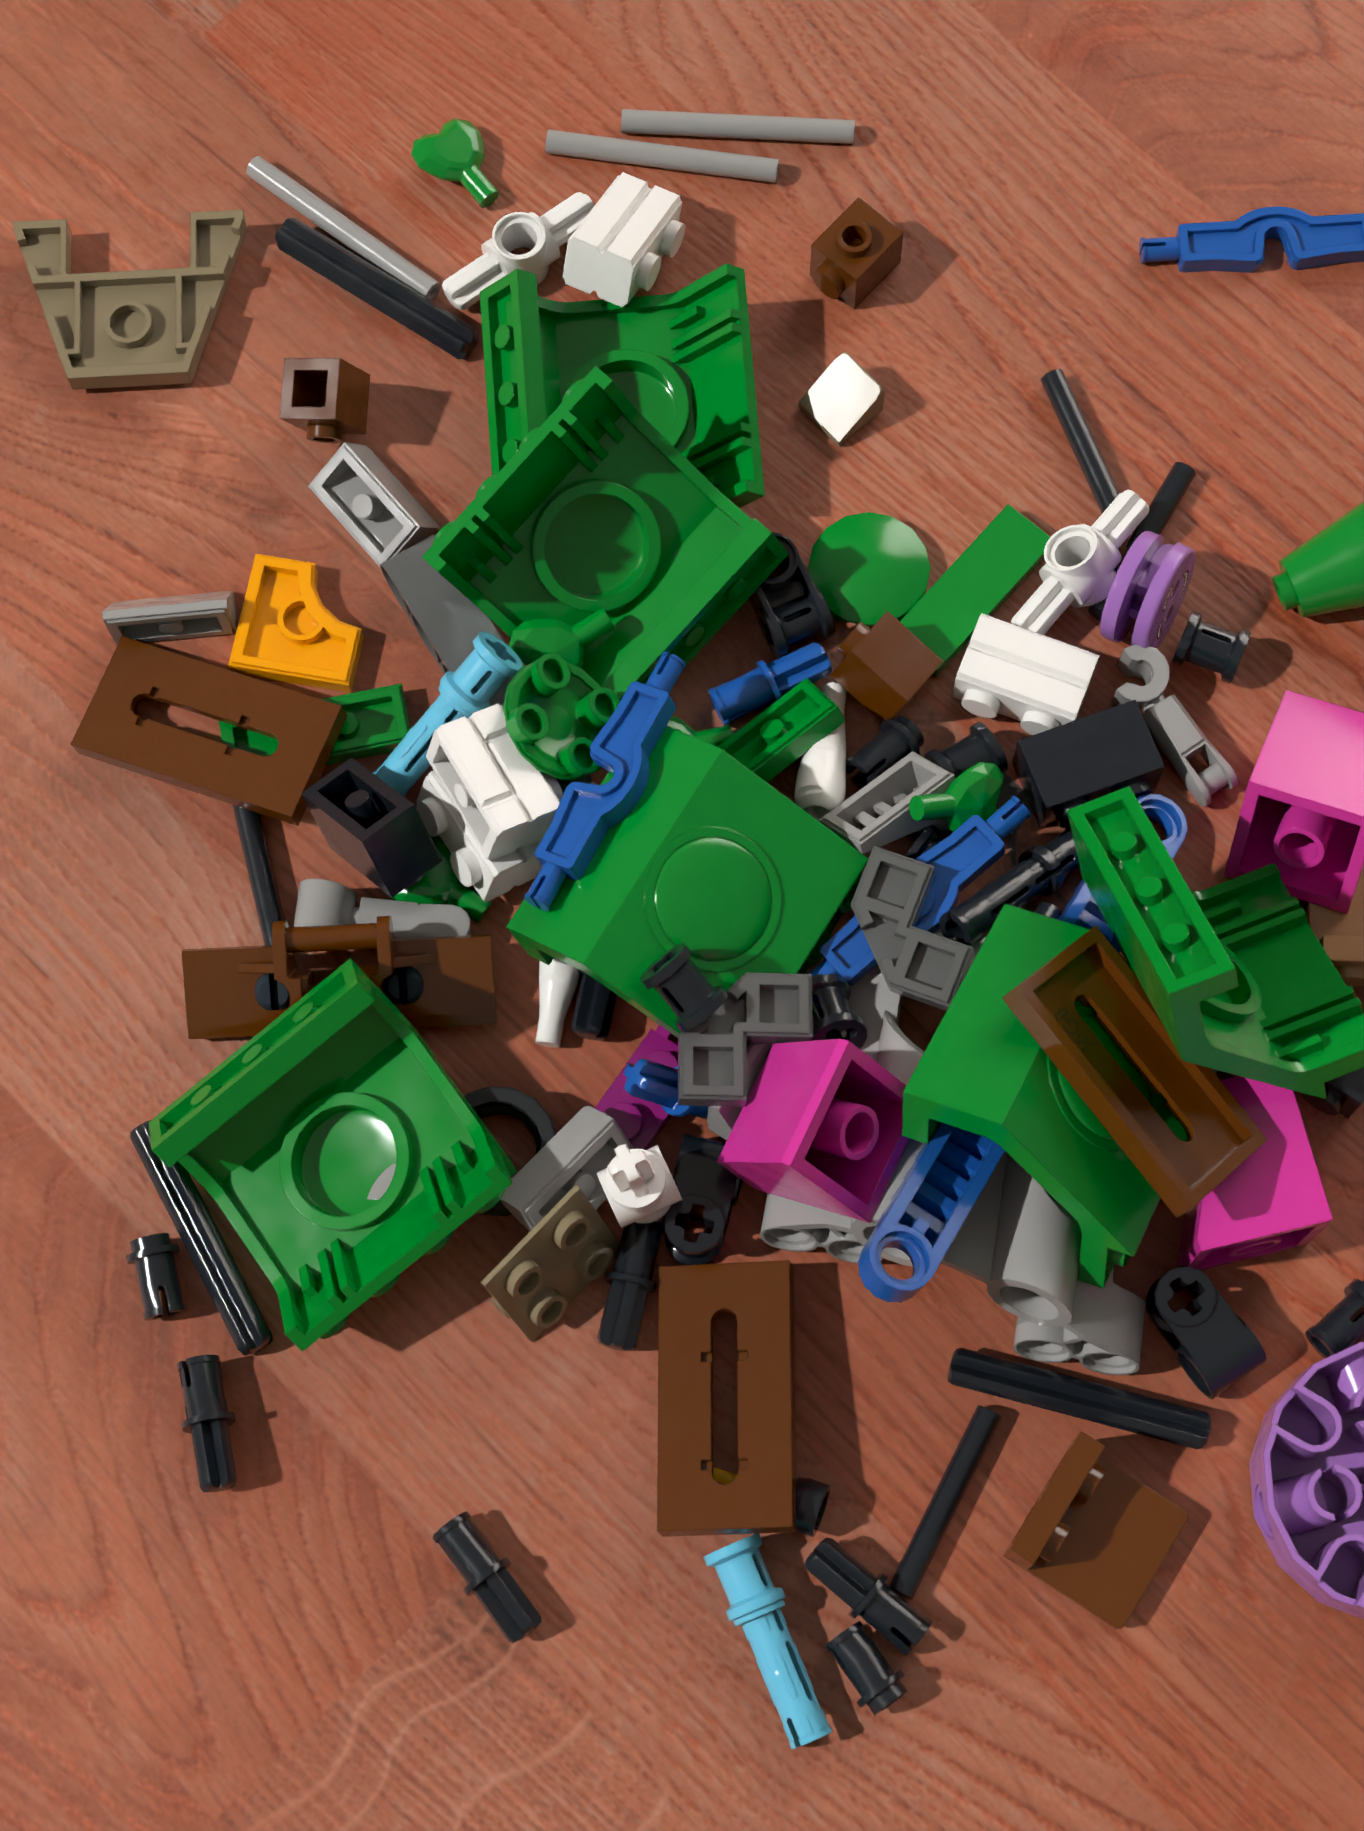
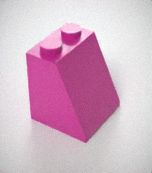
M1285 691L1248 782L1224 876L1236 878L1275 863L1280 871L1281 880L1291 897L1348 914L1364 867V713L1292 691Z
M827 1039L775 1043L769 1051L747 1097L745 1107L742 1108L717 1163L756 1190L870 1223L909 1138L902 1136L903 1091L906 1085L848 1040Z
M1224 1072L1225 1079L1220 1081L1268 1140L1196 1206L1184 1213L1177 1259L1178 1267H1192L1201 1271L1305 1246L1333 1220L1293 1090Z

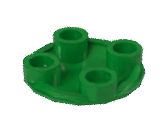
M871 512L845 516L827 527L813 545L808 565L809 575L814 585L818 587L825 598L833 620H844L845 622L859 624L862 621L867 626H874L887 611L898 621H901L925 594L931 569L926 547L912 528L892 516Z
M547 653L536 661L520 668L507 685L503 705L507 732L520 755L538 771L559 780H581L602 768L597 766L592 760L590 745L614 713L620 700L611 689L600 687L582 668L566 662L560 655Z

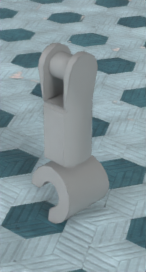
M1134 644L1125 648L1117 664L1118 669L1124 676L1141 678L1146 685L1137 686L1134 683H1125L1116 689L1111 704L1118 706L1136 699L1141 713H1145L1143 718L1153 740L1173 765L1195 801L1203 807L1207 806L1212 802V794L1224 786L1232 789L1238 785V779L1234 770L1206 738L1175 695H1170L1167 698L1164 697L1163 693L1170 678L1169 665L1165 656L1152 646L1142 648ZM1200 753L1209 767L1197 774L1188 761Z
M314 878L305 879L299 885L294 927L377 923V916H391L394 937L397 939L471 935L470 918L467 912L455 905H418L417 902L361 897L360 907H356L357 896L355 892L337 882Z

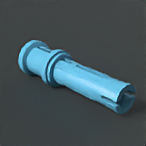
M479 632L472 641L474 650L455 672L447 671L441 678L440 686L438 687L440 692L438 698L408 731L382 765L373 772V774L405 797L409 789L430 766L426 754L434 731L440 725L464 716L469 718L474 712L490 707L489 699L508 677H514L519 669L524 667L518 655L496 636L487 632Z
M760 1533L718 1549L703 1558L707 1567H715L730 1604L726 1611L729 1622L733 1621L735 1627L741 1625L773 1704L776 1706L783 1723V1728L792 1750L828 1735L833 1731L828 1724L823 1709L820 1707L811 1680L786 1625V1620L780 1608L785 1606L783 1599L786 1596L781 1587H774L758 1549L763 1544Z

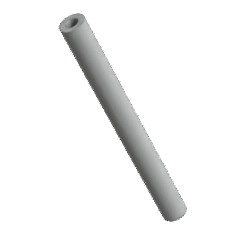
M622 109L621 133L854 144L855 120Z
M550 129L546 136L545 151L548 154L771 183L777 182L779 159Z
M256 156L250 161L246 169L248 177L381 271L431 301L436 297L440 290V283L261 156Z

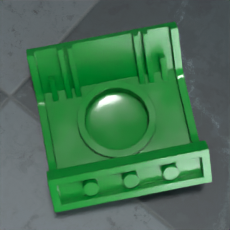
M726 263L679 291L663 295L633 297L623 308L603 299L559 302L540 297L537 293L536 274L521 269H515L480 291L492 475L497 474L516 454L521 441L527 433L541 426L562 403L563 396L568 388L576 381L584 379L597 366L614 381L638 412L738 508L765 496L745 271L743 268Z
M595 366L584 379L576 381L568 388L563 396L562 403L541 426L527 433L521 441L518 451L497 474L488 477L480 485L475 499L456 520L449 522L438 531L433 539L432 546L422 558L510 638L512 630L525 620L538 618L557 619L573 626L603 608L615 629L584 647L583 665L581 668L600 687L611 689L621 701L632 682L637 681L646 684L662 652L678 656L687 666L789 554L770 530L756 518L752 520L721 493L638 412L614 381Z
M666 726L648 758L650 766L649 778L640 800L624 819L608 829L583 876L579 880L566 877L548 911H543L541 908L538 909L524 899L506 928L529 956L547 965H550L552 960L557 958L585 972L679 1038L682 1032L675 1025L677 1019L675 1013L654 988L647 989L640 980L642 974L651 964L673 947L685 943L692 952L690 959L712 986H722L726 992L745 973L806 974L809 967L818 963L823 957L820 948L829 940V935L843 913H847L852 909L851 902L862 877L861 872L869 858L723 749ZM608 772L600 785L608 783L614 774Z
M1130 786L1067 810L1082 878L1182 1061L1326 1099L1325 1082L1364 1068V1013L1362 1003L1358 997H1355V992L1351 985L1347 986L1335 968L1309 926L1304 909L1300 908L1297 898H1292L1283 884L1280 871L1275 863L1205 890L1190 891Z
M1004 904L903 1091L902 1136L928 1144L939 1122L981 1135L997 1143L1079 1223L1082 1238L1078 1280L1104 1289L1114 1265L1125 1267L1130 1256H1135L1161 1198L1002 999L1090 929ZM1123 958V960L1127 963V965H1128V966L1131 968V970L1133 971V969H1132V967L1130 966V964ZM1075 1001V1009L1176 1137L1186 1142L1187 1135L1185 1130L1164 1105L1167 1101L1162 1093L1156 1095L1094 1017L1097 1014L1095 1009L1091 1005L1087 1008L1083 1003ZM1212 1069V1071L1215 1074H1217L1218 1070Z
M351 958L149 1122L151 1150L169 1168L178 1161L216 1201L273 1285L279 1299L285 1335L302 1352L319 1338L326 1339L337 1333L346 1323L349 1314L370 1297H379L388 1292L398 1281L401 1272L421 1256L432 1255L439 1251L449 1241L453 1231L472 1215L484 1213L495 1206L502 1198L505 1189L512 1184L511 1177L518 1172L415 1027ZM396 1163L394 1176L383 1196L379 1200L367 1199L378 1177L386 1168Z

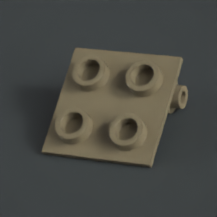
M575 1185L481 1283L493 1297L490 1302L506 1318H511L527 1339L533 1342L544 1329L553 1326L561 1319L567 1305L591 1281L599 1278L607 1271L618 1252L620 1243L582 1190Z

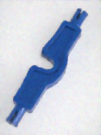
M1274 206L1250 211L1236 221L1181 224L1178 227L1176 237L1140 238V262L1145 264V262L1177 261L1178 270L1183 273L1202 271L1253 273L1263 265L1265 259L1264 240L1269 238L1277 239L1282 243L1287 256V262L1295 270L1339 263L1364 262V213L1311 216L1298 209Z
M662 652L646 684L634 681L629 685L616 710L591 743L590 756L597 766L613 773V778L603 785L572 782L566 787L553 820L535 851V857L541 863L542 868L529 891L524 895V899L532 906L548 911L565 878L579 880L583 876L608 829L624 819L640 800L649 778L650 766L648 758L676 710V706L669 693L682 670L686 667L685 662L678 656Z
M1013 795L1007 803L986 821L978 815H973L946 839L914 859L935 866L936 875L918 918L916 928L933 934L940 929V917L945 912L951 911L956 907L960 892L1004 855L1005 846L1002 840L1027 818L1031 817L1029 810L1024 804L1021 805L1020 800ZM856 916L821 946L820 952L824 961L809 974H812V977L818 974H838L844 977L849 986H851L877 965ZM817 996L814 997V1002L818 1000Z

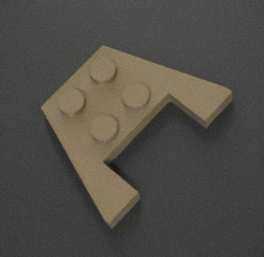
M244 210L190 212V267L80 274H71L72 231L67 219L13 222L16 239L24 256L28 272L36 289L67 379L73 390L192 383L247 231V220Z

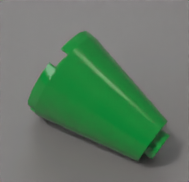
M1364 501L1279 560L1281 573L1273 576L1272 582L1285 611L1296 608L1298 614L1305 618L1364 607Z

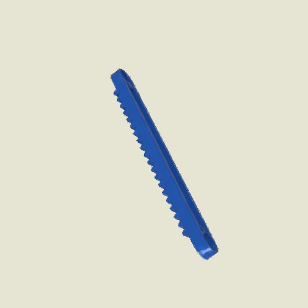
M1148 793L1139 796L1137 800L1147 817L1156 820L1163 827L1166 838L1162 843L1173 860L1185 840L1188 830L1185 815L1177 804L1160 794ZM1082 880L1074 891L1075 894L1065 906L1059 920L1087 929H1091L1096 925L1111 945L1120 952V945L1085 881ZM939 1122L930 1142L925 1144L917 1154L914 1164L905 1174L902 1184L892 1196L890 1204L880 1216L877 1226L861 1251L858 1260L859 1276L864 1286L875 1297L886 1302L901 1303L913 1298L933 1277L1004 1154L1005 1150L981 1135ZM885 1248H897L903 1251L912 1262V1277L907 1280H901L890 1276L881 1264L880 1255L882 1250Z

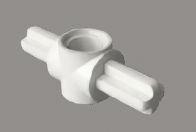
M577 192L540 217L534 212H513L503 216L495 224L492 238L481 244L483 255L444 280L442 288L449 302L455 308L465 310L480 300V291L515 269L536 274L537 285H539L546 278L549 265L560 258L559 247L568 241L595 206L593 201L587 194ZM521 247L532 249L530 252L522 255L510 253L512 250Z
M1128 489L1114 499L1092 526L1086 524L1071 525L1053 534L1044 548L1046 564L1039 570L1043 583L1015 614L1011 624L1044 635L1069 605L1080 608L1103 601L1108 596L1116 576L1114 569L1122 560L1118 548L1149 513L1148 504L1138 494Z
M627 1144L617 1146L614 1149L616 1156L607 1165L606 1169L597 1172V1176L621 1228L633 1222L651 1223L657 1221L663 1223L662 1216L666 1214L670 1206L683 1199L658 1145L647 1150L629 1149Z

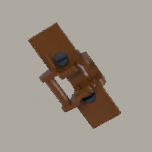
M377 916V923L289 927L287 921H274L272 924V945L183 949L181 952L189 1039H208L257 1035L339 968L300 969L295 961L296 952L377 949L378 965L358 967L415 1028L497 1024L492 934L397 939L393 933L392 917Z

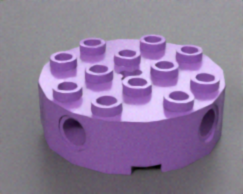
M1360 1342L1310 1366L1297 1376L1264 1415L1250 1458L1249 1469L1253 1515L1278 1566L1319 1603L1364 1620V1342Z

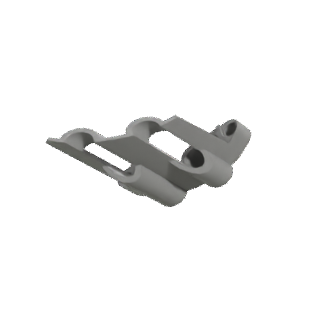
M941 929L934 933L936 935L944 937L941 932ZM985 935L976 940L971 946L973 947L974 955L968 970L986 939ZM877 964L854 985L849 986L851 989L849 1004L853 1014L861 1017L867 1028V1039L860 1050L907 1085L924 1051L906 1037L898 1027L903 996L889 990ZM846 1030L841 1032L842 1037L846 1036ZM909 1138L870 1223L767 1193L760 1233L761 1239L773 1247L794 1252H806L814 1250L818 1246L824 1247L831 1256L842 1261L858 1264L861 1251L877 1226L880 1216L890 1204L892 1196L902 1184L905 1174L914 1164L917 1154L925 1143ZM1005 1151L942 1259L941 1264L986 1283L987 1293L993 1301L1006 1311L1017 1316L1013 1345L1014 1351L1027 1359L1046 1363H1059L1068 1361L1071 1358L1079 1359L1080 1364L1085 1368L1108 1375H1129L1137 1372L1140 1369L1146 1311L1145 1301L1134 1293L1113 1283L1114 1267L1104 1289L1078 1280L1082 1238L1079 1223ZM885 1248L882 1250L881 1260L885 1258L901 1265L913 1267L910 1258L903 1251L897 1248Z

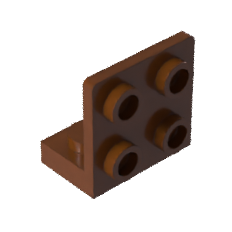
M1081 1431L1070 1444L1003 1556L1115 1629H1121L1126 1625L1188 1520V1513L1100 1457L1105 1446Z

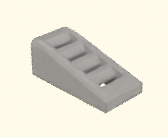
M912 751L823 816L819 822L862 854L872 851L873 846H884L944 820L915 821L910 815L909 803L915 795L945 793L950 783L955 779V775ZM862 824L865 828L859 830L854 826Z

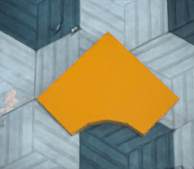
M255 554L230 655L229 669L250 677L351 693L364 641L362 629L339 621L323 606L318 594V570L315 563Z

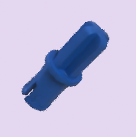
M811 643L771 663L766 664L763 660L757 661L756 669L707 691L720 721L726 726L752 711L776 702L806 678L813 683L830 675L832 672L831 662L825 649L819 643Z
M645 1058L639 1059L636 1064L630 1063L626 1066L623 1073L627 1077L624 1089L629 1095L659 1104L667 1114L675 1117L690 1114L707 1120L709 1106L678 1105V1066L672 1068Z

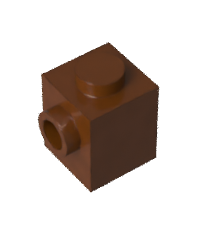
M858 197L811 244L810 276H812L815 285L823 294L831 299H838L839 297L855 310L901 262L904 232Z
M284 358L280 419L306 431V438L314 442L342 443L343 434H366L370 374L341 358Z
M887 611L871 629L861 621L837 648L845 658L830 676L883 722L888 718L892 719L940 666L943 660Z

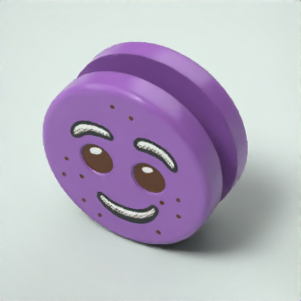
M1152 531L1141 533L1124 557L1109 590L1100 622L1101 635L1105 639L1119 643L1127 635L1136 619L1131 646L1137 644L1142 648H1147L1148 646L1158 648L1167 635L1188 589L1195 564L1194 549L1179 542L1174 546L1164 544V537Z

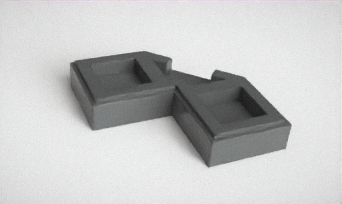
M873 846L851 902L852 910L889 990L947 1011L966 976L974 955L973 947L915 927L936 875L935 866Z
M745 973L727 990L728 997L709 1018L693 1029L682 1032L678 1040V1105L745 1107L747 1101L746 1043L775 1044L812 1041V974Z

